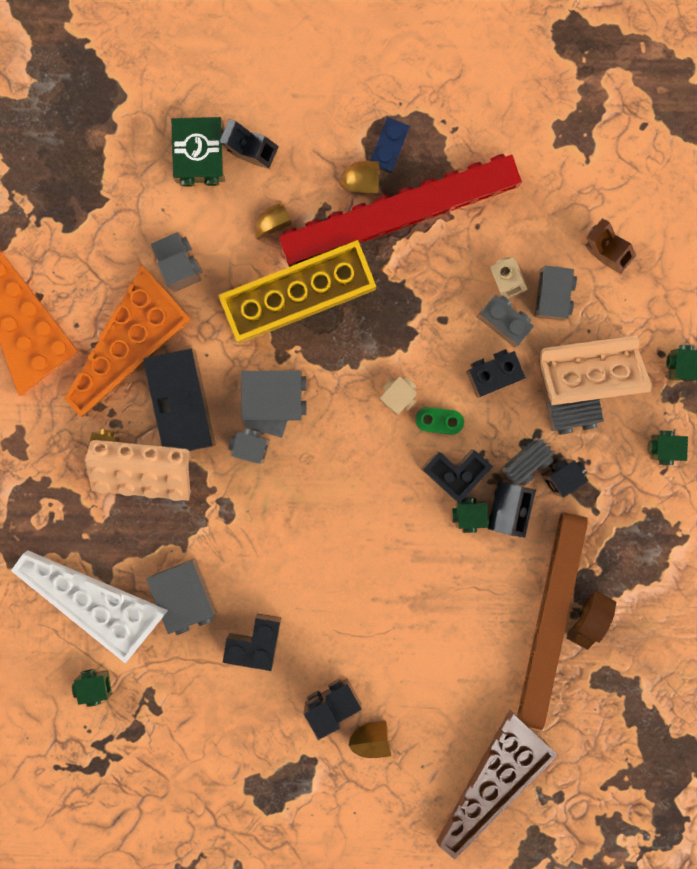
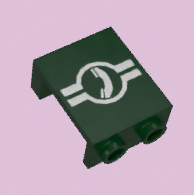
M171 118L173 179L175 182L180 183V186L192 187L195 186V183H204L206 186H218L219 182H225L222 144L219 143L224 132L222 118Z

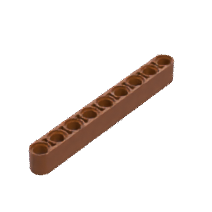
M562 512L558 521L517 716L529 728L543 730L545 726L587 530L588 519L584 516Z

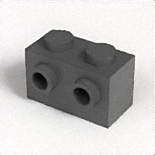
M495 295L477 315V318L511 346L516 347L532 330L534 325L530 323L531 318L522 311L519 313L511 307L513 304L506 297Z
M245 428L244 432H237V435H232L228 450H232V457L262 464L265 460L270 439L260 437L261 432Z

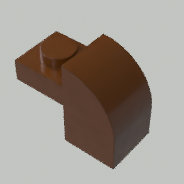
M603 218L597 225L591 228L587 236L586 248L604 265L622 274L636 257L632 244L617 236L611 223Z
M595 590L584 602L581 616L568 631L566 639L587 650L595 642L600 643L613 621L617 602Z

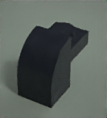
M230 119L219 143L228 148L227 151L232 155L251 164L270 169L279 148L278 145L266 136L250 132L237 121Z

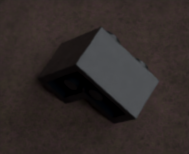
M471 449L457 466L451 463L442 453L436 451L421 470L460 504L493 466L477 451Z
M258 613L255 618L252 637L229 633L226 639L222 663L272 671L282 617Z
M348 678L343 681L341 679L335 680L328 685L329 689L322 693L316 691L307 697L303 714L317 740L340 729L341 721L362 710V703Z

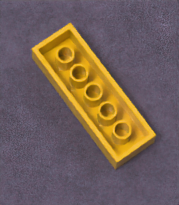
M357 240L218 296L235 339L241 344L376 290V284Z

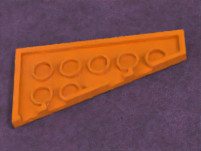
M0 250V344L18 396H22L79 351Z
M142 264L132 284L130 283L124 298L119 306L116 307L100 335L97 345L89 354L82 371L77 375L64 398L80 417H84L144 363V358L151 357L192 321Z

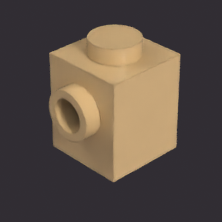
M514 257L502 258L490 267L502 296L508 299L528 290L520 267Z
M399 376L396 381L391 378L382 388L386 392L379 400L393 413L398 415L403 409L408 411L417 402L414 398L417 394L414 389L417 386L407 377L402 379Z

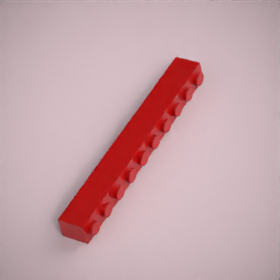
M499 154L490 159L491 162L482 165L481 162H476L469 165L466 171L459 173L458 170L446 173L443 179L437 181L435 178L428 179L422 182V186L412 189V186L405 187L398 191V195L389 197L388 194L376 198L375 203L367 206L366 203H360L353 206L350 212L343 214L342 211L330 214L327 220L321 222L319 219L309 221L305 224L306 227L299 230L296 227L284 230L282 232L283 235L279 236V240L288 266L291 267L358 240L360 244L516 189L521 185L522 180L513 155L505 156L504 154Z

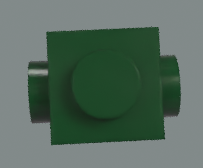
M679 345V349L670 351L666 360V367L669 369L668 380L697 381V350H694L693 345Z
M660 430V435H652V440H649L648 454L651 455L652 460H659V465H674V461H687L688 436H675V431Z
M464 498L460 504L458 502L455 503L456 508L451 509L452 523H456V527L462 529V533H476L477 528H488V503L476 502V498Z
M95 669L82 671L80 672L81 675L72 684V694L74 698H77L78 705L96 706L101 704V701L108 700L112 695L108 670L96 672Z

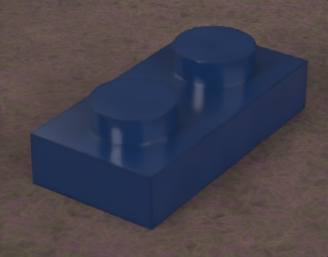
M387 117L370 161H379V169L392 174L410 126Z

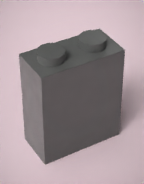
M241 371L242 421L302 420V415H307V402L302 401V391H306L307 387L306 376H302L301 371Z
M196 558L151 575L146 579L156 605L168 610L162 618L168 634L175 632L176 635H180L189 631V626L198 623L199 626L213 621L212 617L215 616L217 611Z

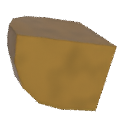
M379 161L353 163L342 173L339 185L345 190L353 192L378 193Z
M282 202L269 207L258 217L255 225L257 240L292 224L291 218Z
M387 722L370 723L357 729L350 737L348 746L351 751L365 758L390 757L391 746L388 741Z

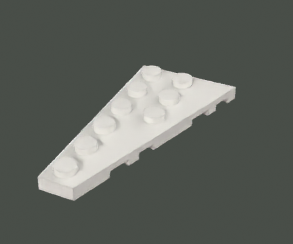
M28 550L23 553L11 570L124 663L130 659L168 611Z

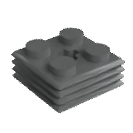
M544 439L532 440L500 469V472L504 473L503 476H507V480H510L511 484L525 486L535 477L532 474L535 470L540 468L543 470L552 463L553 459L551 456L554 454V451H550L551 447H547Z

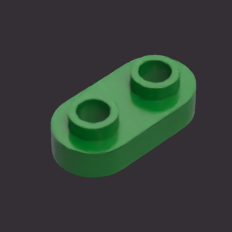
M425 407L417 412L415 423L420 430L425 432L454 435L463 429L464 418L455 410ZM425 415L432 417L430 424L424 423L423 418ZM450 418H454L456 420V425L454 427H450L448 425V420Z

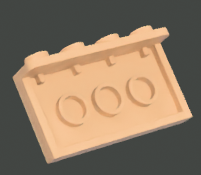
M628 336L542 349L540 367L551 405L651 392L652 384L638 349V337Z
M92 440L90 442L85 461L92 491L102 494L117 493L124 496L137 495L146 496L147 498L189 501L191 493L188 469L189 450Z

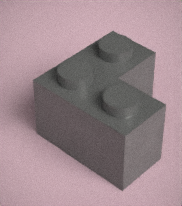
M176 232L151 244L159 261L157 265L167 286L171 290L177 292L201 281L199 274L202 273L197 259L189 254L192 247L186 236L182 238Z

